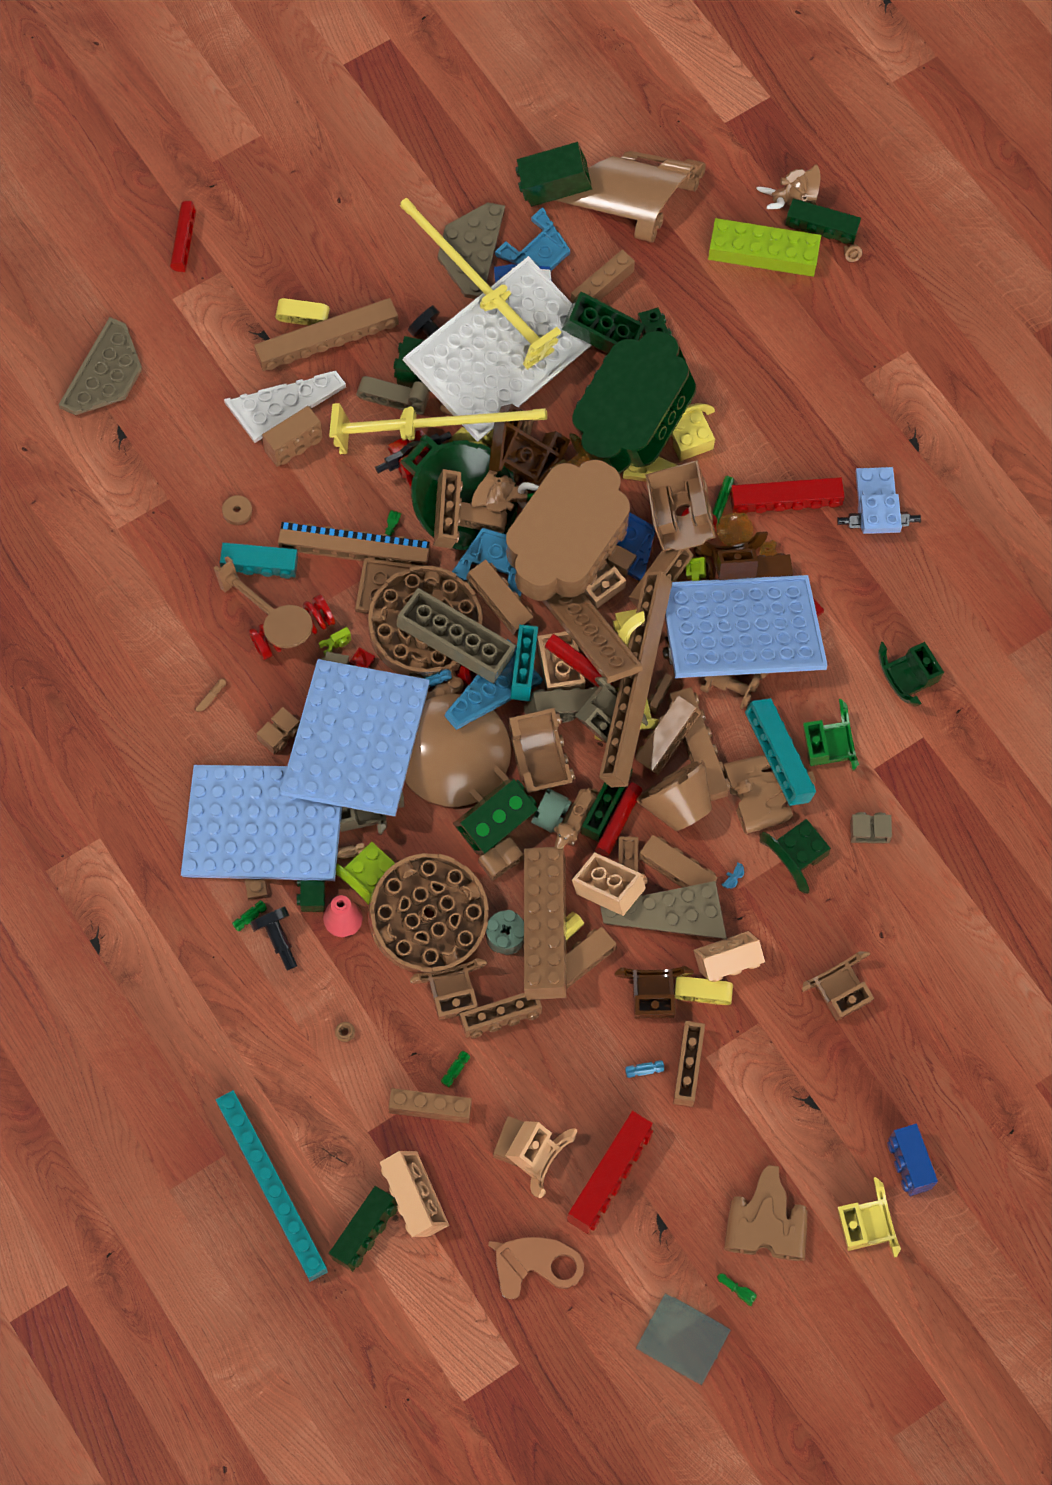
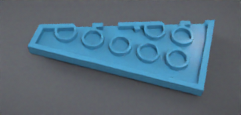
M516 647L514 656L494 684L477 675L462 695L447 710L445 717L456 730L512 700L511 690ZM534 668L531 689L540 685L543 681Z

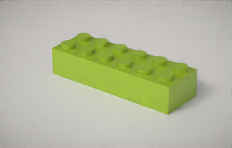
M715 218L708 260L814 277L821 235Z

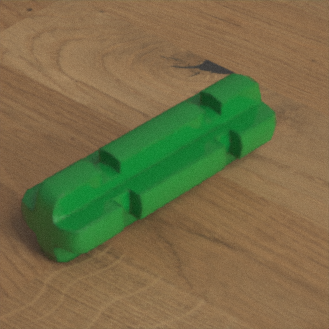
M258 901L255 907H251L240 916V919L237 918L232 922L233 927L237 931L242 930L245 924L248 925L259 916V913L262 914L266 911L267 906L263 901Z
M465 1051L459 1053L458 1059H455L447 1071V1075H444L441 1079V1083L446 1087L452 1085L453 1079H456L464 1068V1063L466 1064L470 1059V1055Z

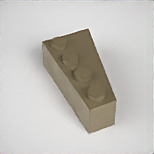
M591 687L589 689L573 688L571 690L555 689L553 691L536 690L530 696V701H527L525 704L524 712L525 714L554 708L555 713H559L563 723L570 722L576 719L575 715L598 687Z

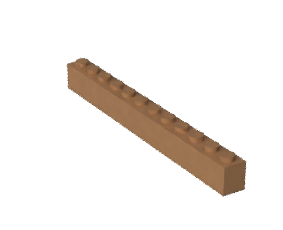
M662 571L647 572L644 575L636 613L644 611L645 621L631 633L628 646L642 664L643 671L622 678L599 775V778L610 787H626L629 782L672 587V581Z

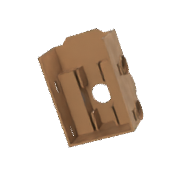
M698 460L645 474L654 528L663 552L672 549L675 551L703 545L709 539L716 538L713 515L708 498V488ZM689 506V514L685 516L676 515V510L679 507Z

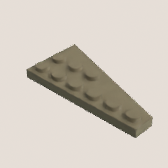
M716 881L639 896L624 916L600 905L603 923L607 925L727 940Z

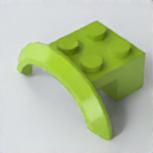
M371 842L345 868L336 864V875L352 887L369 906L370 897L377 882L395 863Z

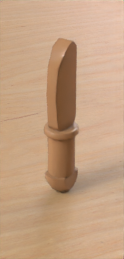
M226 679L218 680L217 684L209 690V693L195 708V711H203L211 704L221 689L226 686Z

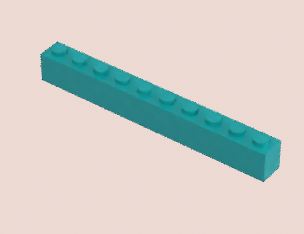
M234 1090L215 1099L309 1282L328 1273L317 1248Z

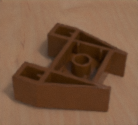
M513 404L501 406L499 413L523 410ZM523 420L494 422L489 470L498 472L504 466L525 479L524 482L538 485L562 459L570 443V439L557 431L545 433L542 442L520 430Z

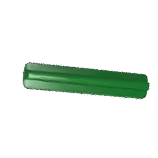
M725 476L712 514L717 518L716 526L719 525L731 486L734 483V478L730 476Z

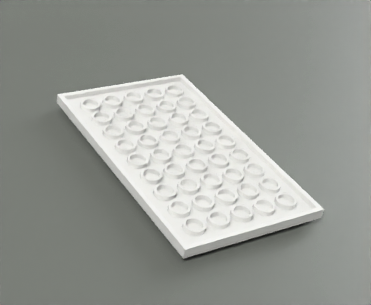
M529 256L493 284L491 288L495 290L501 285L507 286V291L509 290L511 295L505 302L540 338L556 327L560 329L561 334L556 337L558 343L553 346L555 349L553 353L527 370L523 363L531 344L497 308L489 311H484L480 308L481 300L486 296L482 293L403 358L406 365L453 416L499 413L501 406L509 404L520 407L592 346L561 330L572 303ZM494 422L464 424L462 426L478 442L494 429Z

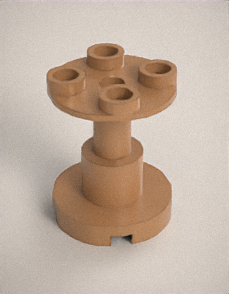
M757 674L752 679L750 685L732 678L733 675L704 677L706 682L700 688L703 692L708 693L711 687L715 686L724 691L728 688L743 695L744 698L740 705L741 710L743 708L747 709L751 702L752 695L750 694L752 691L756 692L760 683V678H758Z

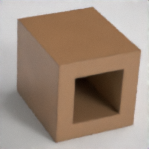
M617 545L615 553L612 556H608L607 563L611 568L615 566L622 576L627 577L628 570L636 560V555Z

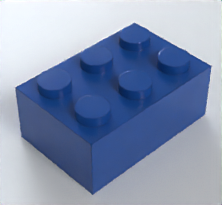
M917 1123L894 1130L888 1139L887 1146L889 1152L893 1153L896 1159L894 1165L896 1171L901 1173L903 1179L901 1180V1185L904 1192H907L909 1196L932 1190L938 1180Z

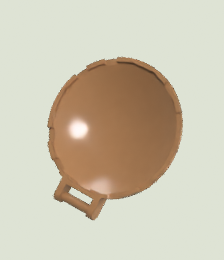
M444 694L425 700L405 777V783L415 794L430 803L444 807H460L478 803L505 780H510L506 776L511 756L510 739L504 723L494 710L457 730L446 719L445 714L447 710L462 694Z

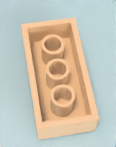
M398 1151L380 1162L381 1172L390 1185V1193L395 1197L398 1204L397 1209L406 1222L407 1232L412 1237L431 1236L449 1226L417 1151Z

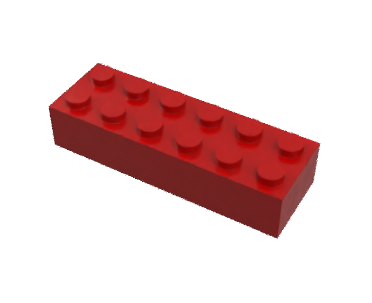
M634 1111L630 1113L569 1211L567 1222L586 1234L590 1230L594 1231L601 1218L599 1215L601 1212L605 1214L612 1200L610 1199L611 1196H616L621 1188L622 1178L627 1179L632 1170V1162L639 1160L643 1144L647 1146L654 1132L652 1130V1122Z

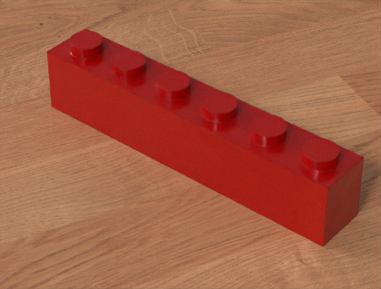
M842 477L732 485L730 491L732 513L746 514L748 512L764 513L772 510L781 512L785 509H819L826 506L836 508L843 505L845 498Z

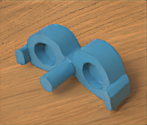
M737 862L733 874L727 872L729 878L722 884L723 887H736L737 879L742 878L744 875L743 864Z

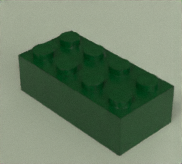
M580 291L571 305L561 330L609 353L612 347L619 341L625 339L638 341L645 324Z

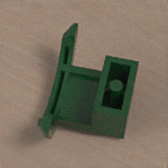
M883 641L880 644L878 651L879 661L891 688L902 701L914 707L920 706L922 703L919 698L910 695L938 683L944 674L925 642L910 648L905 656L888 663L887 647Z
M807 819L777 840L766 832L760 834V843L769 847L783 862L792 875L798 890L808 894L809 886L801 871L809 865L814 866L826 858L831 849Z

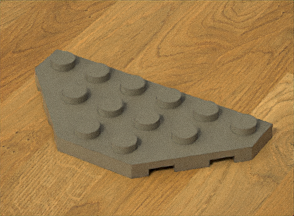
M489 202L446 225L443 233L444 239L486 283L505 212V205ZM440 247L438 261L445 267L454 283L459 286L462 294L472 299L479 297L483 292Z
M109 317L60 401V409L78 415L126 399L139 377L142 367L125 323Z

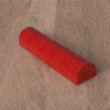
M183 201L180 206L170 268L177 272H186L196 217V209L192 201Z
M552 634L546 642L545 648L599 688L595 678L602 676L590 660L557 635Z
M629 782L594 850L595 853L609 857L637 802L636 799L642 792V788L639 785Z

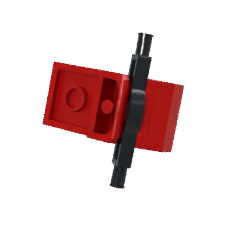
M421 429L415 431L413 441H409L407 438L402 440L401 438L388 444L387 448L391 455L384 459V463L375 466L376 472L379 474L387 469L390 472L398 469L402 479H406L411 489L413 475L400 461L407 457L418 445L420 438L424 435ZM448 431L440 436L436 433L430 436V438L439 446L443 442L452 439V435ZM425 447L413 460V463L417 466L430 450Z

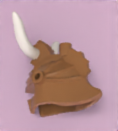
M815 164L807 171L795 169L790 171L786 178L781 177L780 185H785L784 188L774 190L767 187H756L758 191L773 197L774 203L767 205V209H780L786 202H788L787 206H790L793 198L816 205L820 187V170L818 165Z
M489 470L486 477L475 490L471 506H486L487 510L501 513L507 509L512 511L515 505L511 502H517L524 509L527 504L528 491H525V489L536 491L539 486L524 482L515 487L516 483L511 478H508L507 475L497 478V472Z

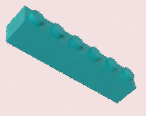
M771 698L751 701L745 714L789 806L809 803L816 793L815 786L808 776L807 769L804 767L800 755L793 745L792 738L789 736L776 706Z

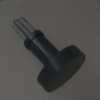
M432 305L409 326L408 332L413 337H416L422 331L428 337L440 328L434 322L440 311Z
M285 906L250 922L253 932L263 928L266 929L275 949V954L279 953L288 971L297 967V964L289 949L292 947L291 943L289 944L279 922L289 916Z

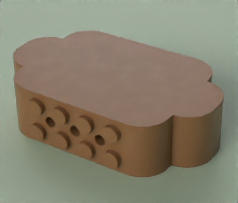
M590 460L580 467L569 463L559 464L548 473L506 535L507 560L516 569L515 583L521 593L537 601L548 600L556 593L564 597H576L582 594L589 584L592 585L595 582L599 569L601 571L604 569L607 563L606 559L609 555L612 556L615 553L619 540L621 542L624 540L629 522L630 503L625 494L620 492L621 479L614 467L600 460Z

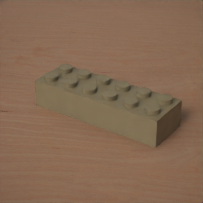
M420 588L415 591L397 617V627L493 684L514 656L515 644Z

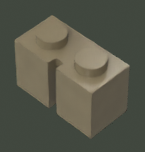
M865 812L852 814L850 820L851 843H890L892 838L891 815H886V813L882 812L875 813L874 816L867 815Z

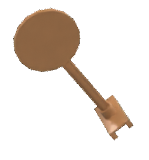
M228 556L225 558L226 564L221 568L218 566L214 567L221 590L226 593L234 586L268 615L263 628L265 637L271 644L279 648L297 647L304 643L311 635L313 628L312 618L305 609L296 605H285L273 609L239 580L233 560Z

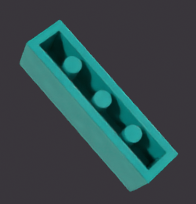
M222 543L220 567L226 564L225 558L228 556L233 560L236 572H241L245 575L261 574L265 577L273 575L285 579L296 578L297 549Z
M519 624L511 699L530 701L538 634L537 626Z

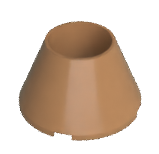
M701 760V763L699 761L693 762L663 778V781L655 787L653 785L636 799L638 804L673 830L679 831L690 826L712 810L704 761Z

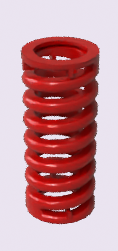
M321 594L313 597L312 603L309 601L303 603V609L310 616L311 613L313 614L322 630L327 628L324 621L328 625L336 624L332 612ZM320 609H322V611H323V613H324V615H325V617H323V618H322V615H321V613H320ZM312 619V633L316 635L318 631ZM260 624L258 631L252 628L248 632L258 654L264 661L272 657L273 654L264 634V624ZM273 645L278 653L282 651L281 648Z

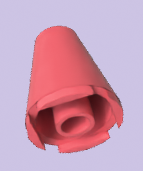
M339 895L325 909L323 921L328 932L343 938L355 934L360 929L363 916L360 907L346 896Z

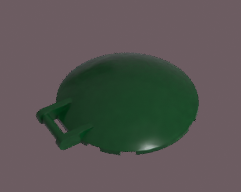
M424 434L420 438L418 445L407 457L400 461L413 475L411 485L412 505L417 519L430 536L434 538L438 478L442 470L461 472L463 486L460 498H462V502L471 504L475 490L489 472L491 448L481 443L469 442L468 440H456L438 446L429 436ZM427 447L430 451L416 466L413 460ZM504 466L501 471L497 472V478L507 475L508 478L515 482L513 472ZM511 502L515 505L512 511L506 510L508 517L505 531L502 534H506L515 521L518 508L517 502ZM458 526L459 540L458 543L455 542L452 548L468 550L481 530Z

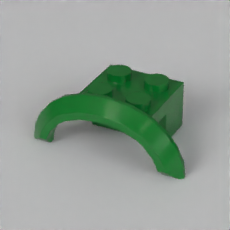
M839 699L840 723L823 725L822 720L803 723L810 766L849 760L851 770L855 771L859 761L856 756L851 733L848 705L842 699Z

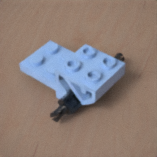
M893 467L856 468L858 513H850L848 517H837V525L861 528L863 534L900 533L902 527L909 526V523H921V515H909L908 512H900L899 494H896Z

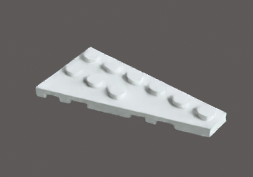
M336 371L316 375L312 379L297 380L296 383L289 385L282 384L258 390V393L243 394L234 399L227 398L224 399V403L253 442L256 443L262 439L263 433L306 406H309L311 409L346 388V383Z

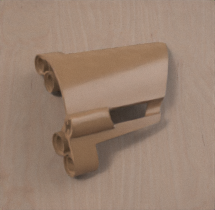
M628 151L624 152L621 158L612 156L588 168L592 190L555 201L637 220L635 238L654 242L657 228L659 229L663 223L664 215L660 213L662 208L677 187L695 192L699 185V178H702L705 173L706 164L691 159L679 161ZM639 157L661 162L662 164L653 166L636 162L635 160Z

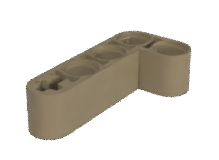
M368 376L362 377L356 393L363 400L399 410H404V408L411 406L416 414L419 415L424 414L430 397L429 388L422 382H414L413 387L409 388Z

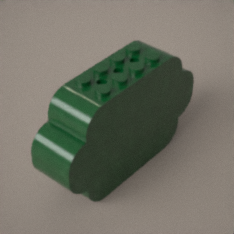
M653 331L644 335L639 341L634 339L619 341L612 347L608 355L604 357L601 367L595 372L592 382L586 387L585 393L581 400L577 402L572 415L573 424L582 439V446L590 460L603 461L614 467L618 473H622L630 465L645 467L652 464L658 458L696 393V383L677 340L664 332Z

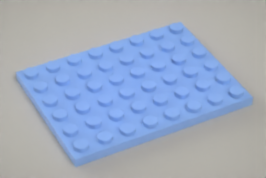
M808 575L672 582L665 622L675 678L827 670L828 665Z
M318 659L280 790L281 795L396 816L430 680Z
M194 765L181 876L188 878L335 881L342 806L281 795L280 790L287 766Z

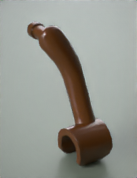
M696 546L694 548L696 556H703L706 560V578L708 580L714 579L713 566L709 557L703 554Z

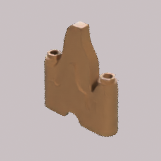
M765 754L723 764L724 777L728 778L731 787L729 789L730 794L736 795L741 799L736 812L745 834L779 825L793 818L791 808L784 806L787 800L773 771L764 772L771 769ZM813 771L808 772V776L814 784L816 779ZM747 779L749 783L753 782L752 791L738 794V791H735V787H738V782Z
M768 1165L759 1178L755 1194L749 1204L745 1202L746 1198L733 1197L728 1215L724 1250L754 1255L760 1248H767L774 1258L804 1261L808 1210H806L804 1205H794V1208L791 1210L790 1219H787V1197L780 1182L779 1166Z

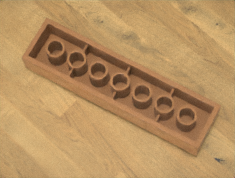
M524 848V991L527 1000L567 998L566 857L564 848Z

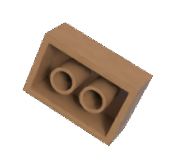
M306 406L262 434L264 450L276 467L287 464L291 458L301 455L307 448L317 445L323 439L321 421L309 406Z

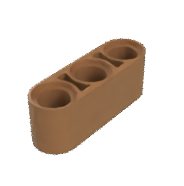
M461 502L459 526L477 530L485 528L504 533L508 513L506 511L501 513L487 510L485 506L472 507L470 503Z

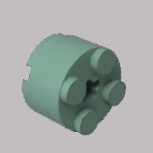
M548 788L531 823L551 833L555 832L554 828L563 820L560 816H565L572 801L568 800V797Z
M512 910L495 913L489 919L486 929V940L489 947L494 952L504 955L518 952L524 943L523 919Z

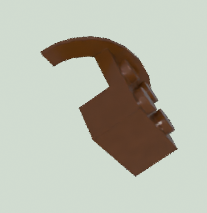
M756 532L750 540L738 545L716 546L706 541L703 545L697 546V548L703 554L713 558L719 580L756 578L758 559L755 550L765 542L768 532Z
M687 966L663 970L620 968L615 972V976L633 979L634 1019L674 1018L676 1012L673 978L689 976L694 971Z

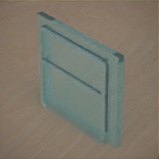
M665 1293L636 1349L702 1385L715 1359H717V1355L730 1329Z

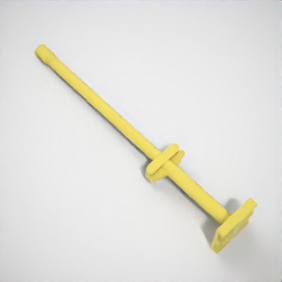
M408 198L402 200L400 207L423 228L486 295L481 300L480 308L484 311L497 308L531 344L523 363L527 370L553 353L555 350L553 346L558 343L556 337L561 334L560 329L556 327L540 338L505 302L511 295V292L507 291V286L501 285L493 290L426 220Z
M340 403L332 404L329 436L330 438L334 437L335 447H340L339 453L347 454L349 434L400 430L402 440L407 438L409 441H413L416 428L519 420H546L547 410L543 408L528 411L416 419L417 414L414 408L410 406L404 408L400 419L350 423Z

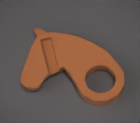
M541 1237L520 1238L506 1243L489 1241L488 1246L496 1251V1265L501 1293L506 1299L511 1300L519 1297L521 1283L530 1270L542 1276L554 1287L568 1289L577 1285L583 1276L584 1262L580 1254L560 1241ZM559 1256L570 1257L576 1264V1273L568 1280L558 1279L552 1273V1262Z

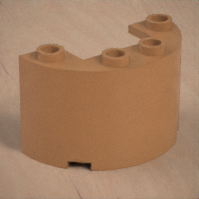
M554 708L509 718L510 732L513 733L511 740L521 781L525 783L524 790L526 793L573 783L572 780L575 779L573 768L569 769L567 753L563 754L562 746H564L563 736L558 734V724H561L559 713H555Z

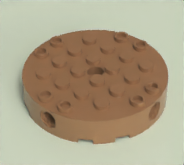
M435 566L411 567L409 570L392 575L376 591L369 608V635L378 657L393 671L418 678H426L437 672L440 673L444 669H453L454 672L459 670L461 664L397 627V617L415 591L420 588L482 625V610L473 589L467 582L457 577L455 573Z
M416 854L395 863L377 882L369 901V928L379 950L395 965L415 973L442 972L461 964L479 946L488 925V901L480 881L468 867L457 862L454 858L442 854ZM424 909H430L433 912V917H426Z

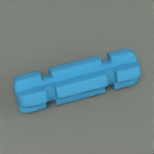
M444 669L440 673L437 672L423 679L430 680V688V686L438 685L444 682V680H450L452 675L450 670Z
M659 1060L655 1061V1063L637 1064L635 1067L633 1065L626 1066L625 1073L628 1078L635 1077V1075L653 1074L655 1071L656 1073L663 1072L665 1067L663 1061Z

